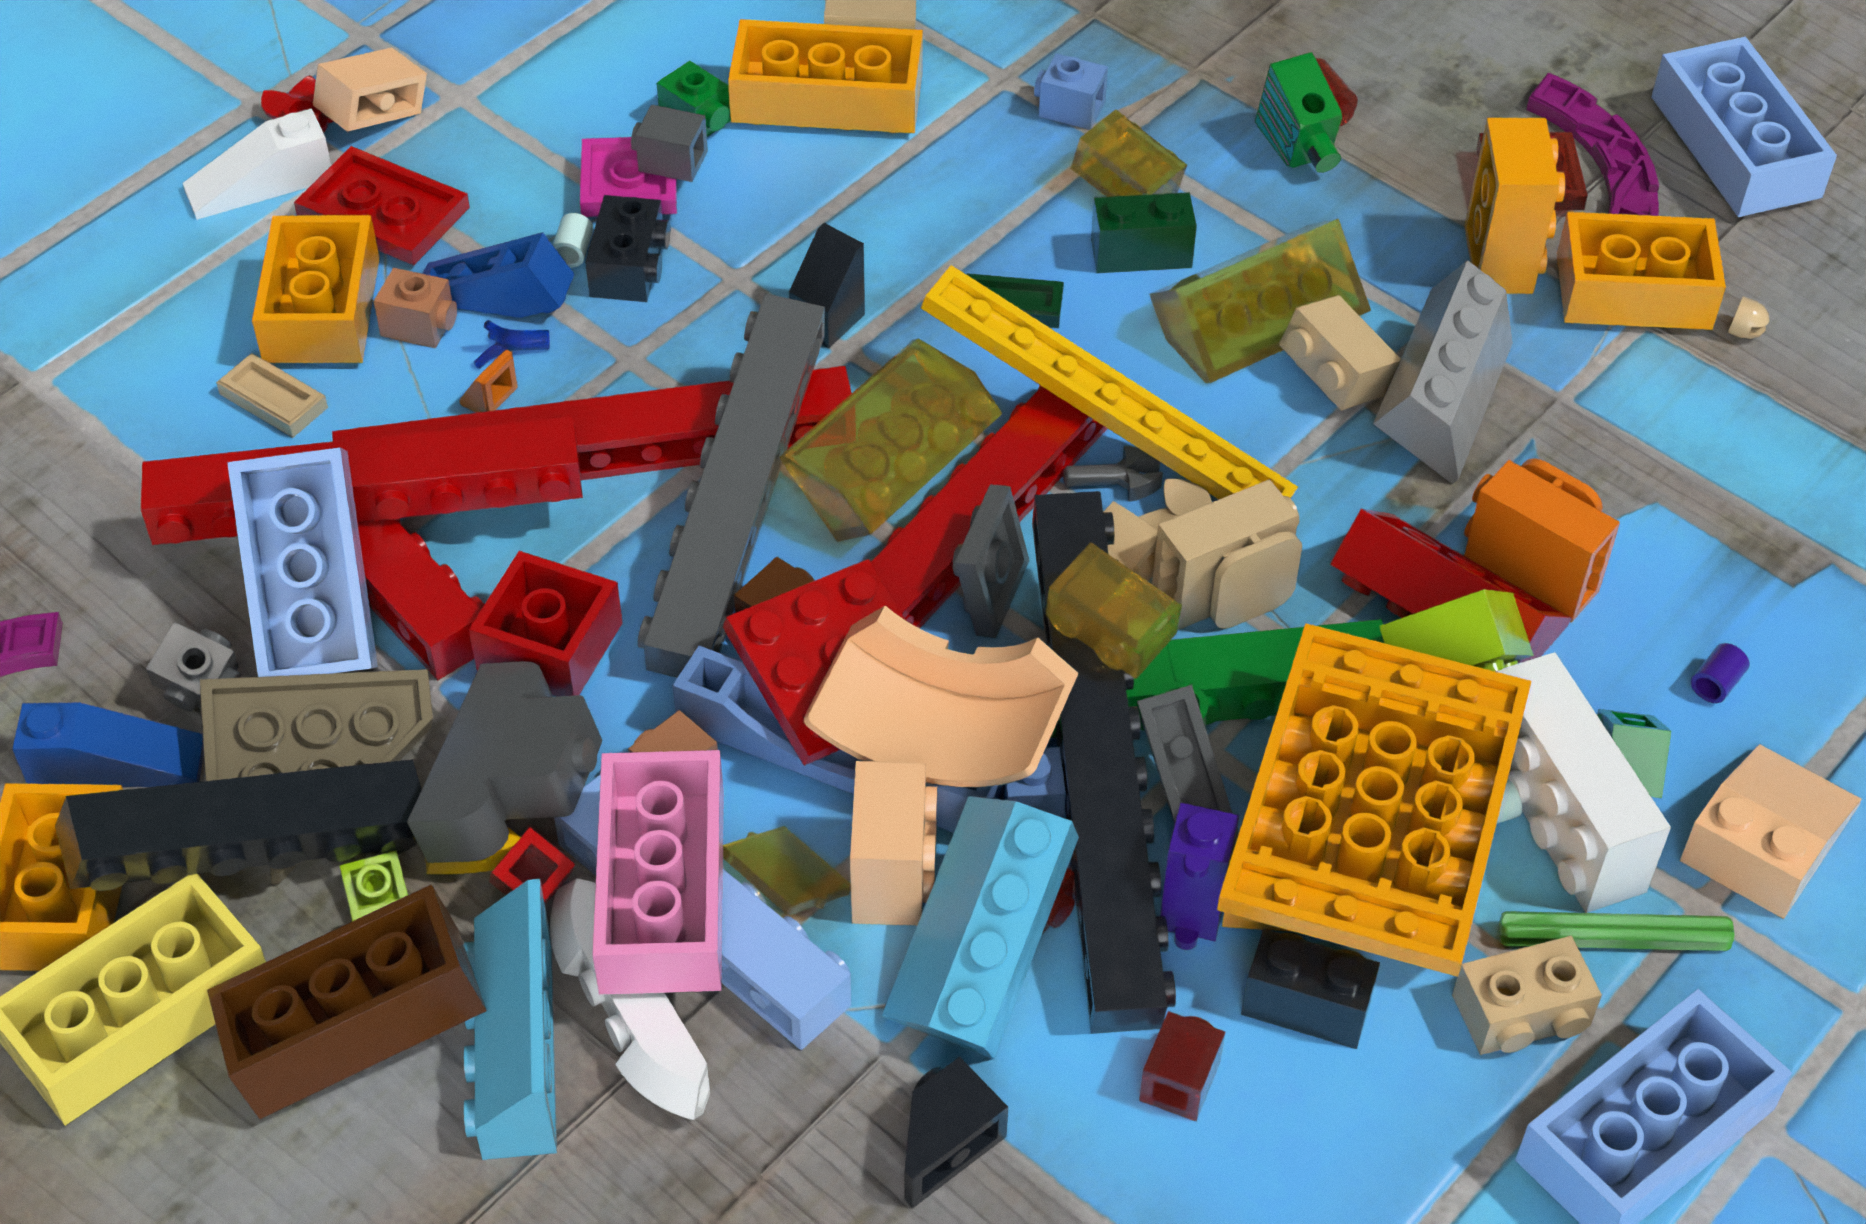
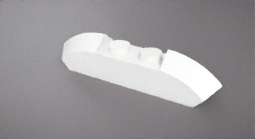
M576 878L557 889L552 905L550 937L557 963L562 973L579 977L582 989L593 1007L598 1004L603 1005L609 1016L605 1019L609 1036L619 1052L625 1050L615 1064L625 1079L652 1103L676 1115L695 1120L704 1113L710 1096L707 1062L665 993L599 994L592 956L596 883Z

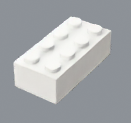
M1555 652L1495 671L1532 681L1508 779L1514 784L1522 802V812L1530 823L1534 841L1541 849H1546L1558 868V875L1564 889L1569 894L1575 895L1585 913L1647 893L1671 826Z

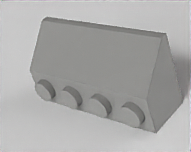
M1468 260L1431 289L1373 423L1451 484L1460 477L1513 344L1506 290Z

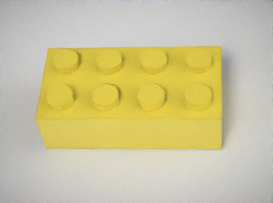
M198 874L187 875L0 996V1043L66 1126L214 1026L215 1020L207 990L265 963L261 946Z

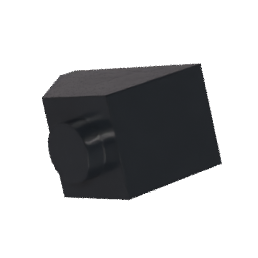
M823 223L817 229L789 290V299L825 307V329L822 345L830 348L865 315L864 243Z
M960 1056L943 1069L935 1067L921 1077L912 1091L904 1170V1200L912 1209L1007 1137L1008 1106Z

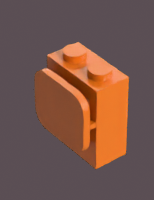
M1532 458L1519 466L1508 460L1494 476L1486 474L1473 493L1472 501L1476 503V509L1464 530V536L1468 538L1464 555L1572 618L1570 621L1572 623L1600 591L1620 522L1602 512V501L1594 489L1548 462Z

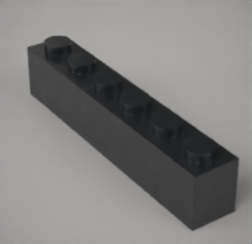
M413 759L70 795L66 796L55 829L70 889L91 887L96 891H107L120 887L127 882L152 879L155 883H170L181 879L185 875L211 872L216 876H227L248 867L269 865L274 869H283L305 860L326 858L331 862L348 860L357 854L382 851L383 854L397 851V854H400L415 847L417 844V840L407 821L422 788Z

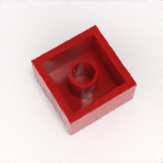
M518 551L469 628L476 670L478 671L481 664L533 662L539 665L553 696L580 695L623 623L618 582Z

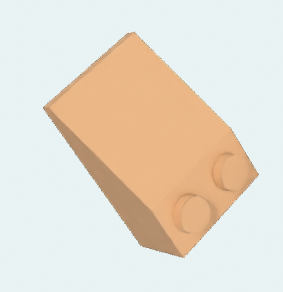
M1759 744L1720 785L1696 819L1680 861L1784 919L1859 807L1862 799Z

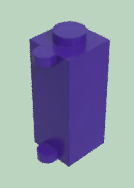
M1180 803L1168 850L1160 916L1166 917L1168 931L1175 933L1174 942L1176 946L1182 950H1191L1197 945L1198 938L1216 942L1222 912L1217 910L1218 900L1234 851L1239 815Z

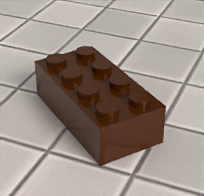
M432 884L207 990L228 1076L259 1119L487 1011L459 930Z

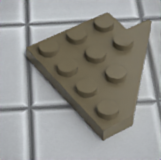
M428 669L200 679L205 781L400 761L432 727L433 714ZM298 864L283 869L270 867L271 884H280Z

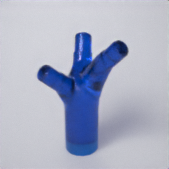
M487 320L483 327L489 331L488 338L496 342L474 361V365L480 369L491 359L501 355L506 349L511 352L550 349L549 330H511Z

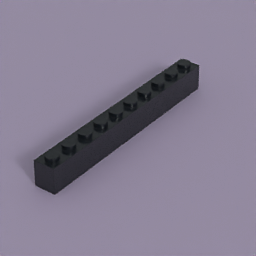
M1100 491L1035 495L1032 528L1045 641L1049 648L1078 672V676L1055 728L1057 745L1060 747L1066 791V819L1073 822L1079 836L1071 857L1090 1031L1091 1034L1162 1029L1167 1007H1175L1176 990L1173 972L1163 971L1160 953L1168 951V928L1166 917L1156 916L1153 897L1161 896V875L1158 862L1148 861L1146 844L1154 842V822L1152 810L1142 809L1140 791L1147 790V769L1145 758L1135 757L1133 740H1140V716L1138 706H1128L1126 690H1133L1134 673L1131 656H1122L1120 641L1127 640V618L1125 608L1115 607L1114 592H1120L1121 574L1119 560L1109 559L1107 545H1114L1115 539L1112 512H1103Z

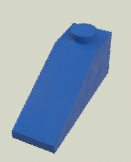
M543 232L429 262L423 272L425 275L449 280L452 301L456 302L457 309L518 318L539 313L547 314L559 309L566 299L567 291L575 275Z
M80 702L22 703L12 748L27 784L155 787L200 781L204 757L201 733Z

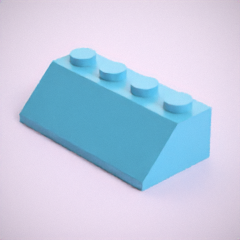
M968 796L882 1016L884 1018L992 1059L995 1058L1079 839L1071 820L1017 801Z
M540 879L527 880L474 918V941L464 942L468 959L487 1010L465 1021L467 1030L475 1029V1045L464 1046L466 1082H475V1099L464 1100L465 1132L467 1137H477L482 1160L557 1153L552 943Z

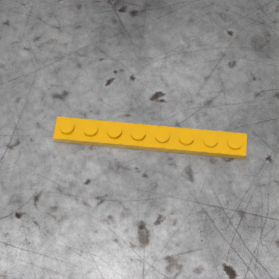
M950 265L925 295L921 305L922 310L1187 480L1201 486L1217 499H1222L1269 479L1283 496L1292 498L1298 486L954 266Z

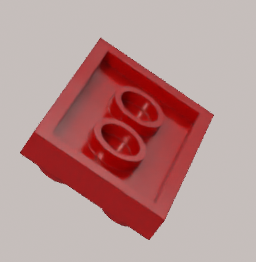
M350 146L294 201L297 216L371 215L378 251L411 265H415L470 208L468 193L353 146Z

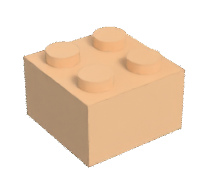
M856 761L850 852L852 924L917 926L919 923L923 903L927 902L935 882L937 787L926 786V763Z

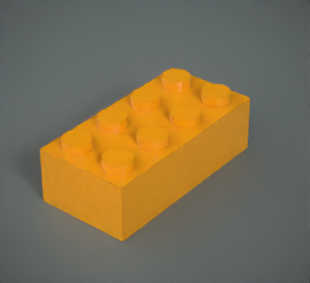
M740 19L728 78L731 122L753 125L765 124L915 133L923 73V30Z

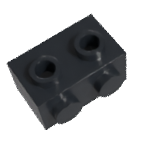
M604 195L585 261L590 297L638 302L648 301L652 283H659L661 279L662 255L660 250H667L670 243L671 225L669 220H663L661 200Z
M1263 928L1248 974L1241 1015L1357 1049L1372 999L1380 962L1366 959L1355 951L1335 950L1308 942L1301 936L1293 933H1277Z

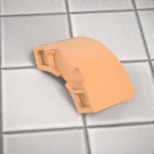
M883 606L851 626L804 716V722L817 735L861 761L926 763V783L955 787L1002 785L1019 781L1035 772L1075 683L1078 672L1038 637L1014 646L977 647L974 655L949 650V640L921 630L895 614L887 606Z

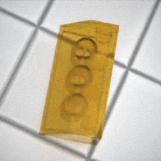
M1339 219L1306 225L1149 294L1166 341L1205 383L1214 382L1282 351L1283 349L1279 343L1298 307L1340 295L1359 316L1371 311Z
M918 338L906 345L779 458L837 542L871 535L1000 417L1002 412L975 371Z

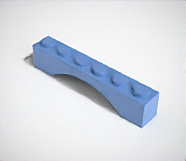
M697 647L672 685L675 713L680 710L717 742L854 794L856 761L861 760L839 750L804 766L744 663L705 647ZM926 783V786L937 787V827L952 833L956 829L968 796L1003 800L1004 784L987 787H955Z

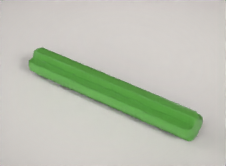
M1505 911L1501 914L1499 921V937L1501 944L1505 946H1533L1572 936L1579 948L1727 951L1731 949L1735 936L1733 921L1728 916Z

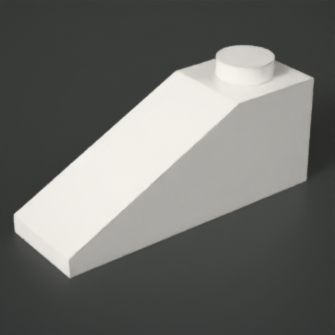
M312 108L265 121L182 183L196 219L309 188L331 166L326 138Z

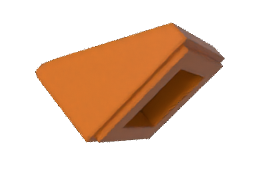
M506 349L474 380L459 400L463 407L476 413L494 411L518 388L512 352Z

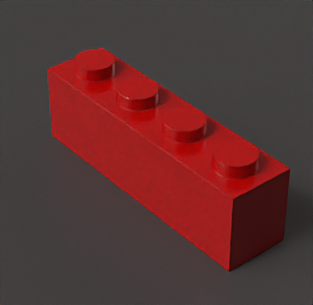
M400 519L358 522L369 607L437 681L473 660L474 655L469 628L484 606L482 600L475 595L470 598L461 589L460 582L453 570L447 564L439 566L431 557L430 551L421 536L416 532L409 534L402 527Z

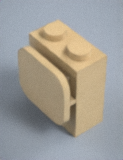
M1269 479L1158 524L1151 594L1178 630L1211 617L1217 627L1222 629L1231 628L1278 608L1291 597L1296 587L1302 552V543L1296 536L1299 524V513L1296 505L1291 498L1283 496Z

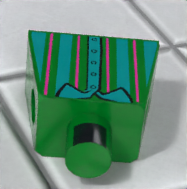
M1310 52L1271 63L1255 118L1257 127L1286 166L1294 168L1312 163L1315 170L1319 173L1330 171L1341 161V155L1334 143L1342 120V113L1315 56Z

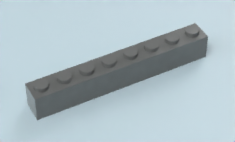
M765 293L759 312L751 311L748 316L744 332V340L748 341L744 353L737 352L734 356L730 371V382L734 384L730 396L722 394L718 402L715 424L719 425L715 438L707 437L700 459V467L704 468L700 482L694 480L691 482L685 501V511L689 512L685 526L677 525L672 535L669 554L674 558L669 571L661 570L656 581L654 601L658 602L654 616H645L640 627L638 647L644 649L646 670L678 678L698 646L718 653L721 651L726 636L723 624L726 617L734 612V594L742 587L824 339L825 307Z

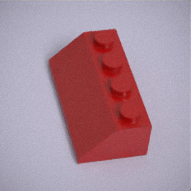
M1361 508L1330 563L1331 566L1345 573L1341 579L1344 584L1364 595L1369 596L1373 590L1389 599L1385 607L1401 618L1484 589L1513 593L1534 655L1519 660L1518 664L1541 657L1567 628L1572 619L1551 605L1390 513Z

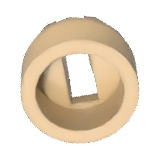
M1743 296L1728 333L1745 339L1760 337L1766 331V325L1770 321L1769 313L1765 306Z

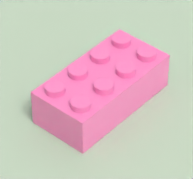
M720 750L602 753L592 955L599 994L721 991L724 788Z

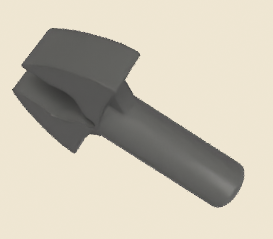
M1124 446L1123 459L1117 464L1066 466L1063 471V481L1067 487L1119 484L1128 490V501L1132 502L1147 497L1160 489L1163 472H1159L1160 462L1137 447Z

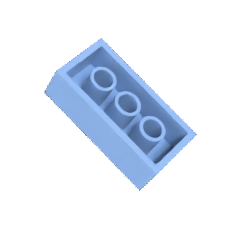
M1746 36L1662 55L1651 98L1737 217L1823 198L1837 155Z
M333 448L227 462L258 677L333 674L378 667L348 452L342 448Z
M1697 989L1530 1122L1526 1128L1515 1161L1580 1224H1639L1774 1111L1792 1072L1703 992Z

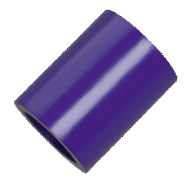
M1729 643L1717 645L1692 676V689L1700 698L1707 702H1723L1749 669L1750 662L1747 655L1735 645Z

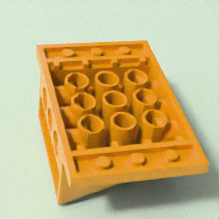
M1305 623L1219 895L1217 910L1224 912L1222 927L1263 930L1264 928L1273 931L1297 932L1458 977L1532 681Z

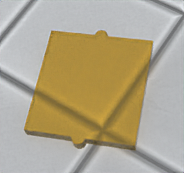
M785 826L759 834L749 832L746 838L723 845V859L787 915L814 906L823 909L826 902L849 895L851 891V883Z

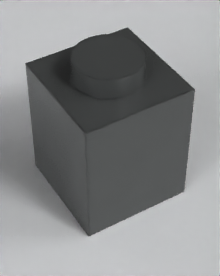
M651 105L642 123L637 122L631 136V148L637 151L638 171L693 182L708 152L705 115Z

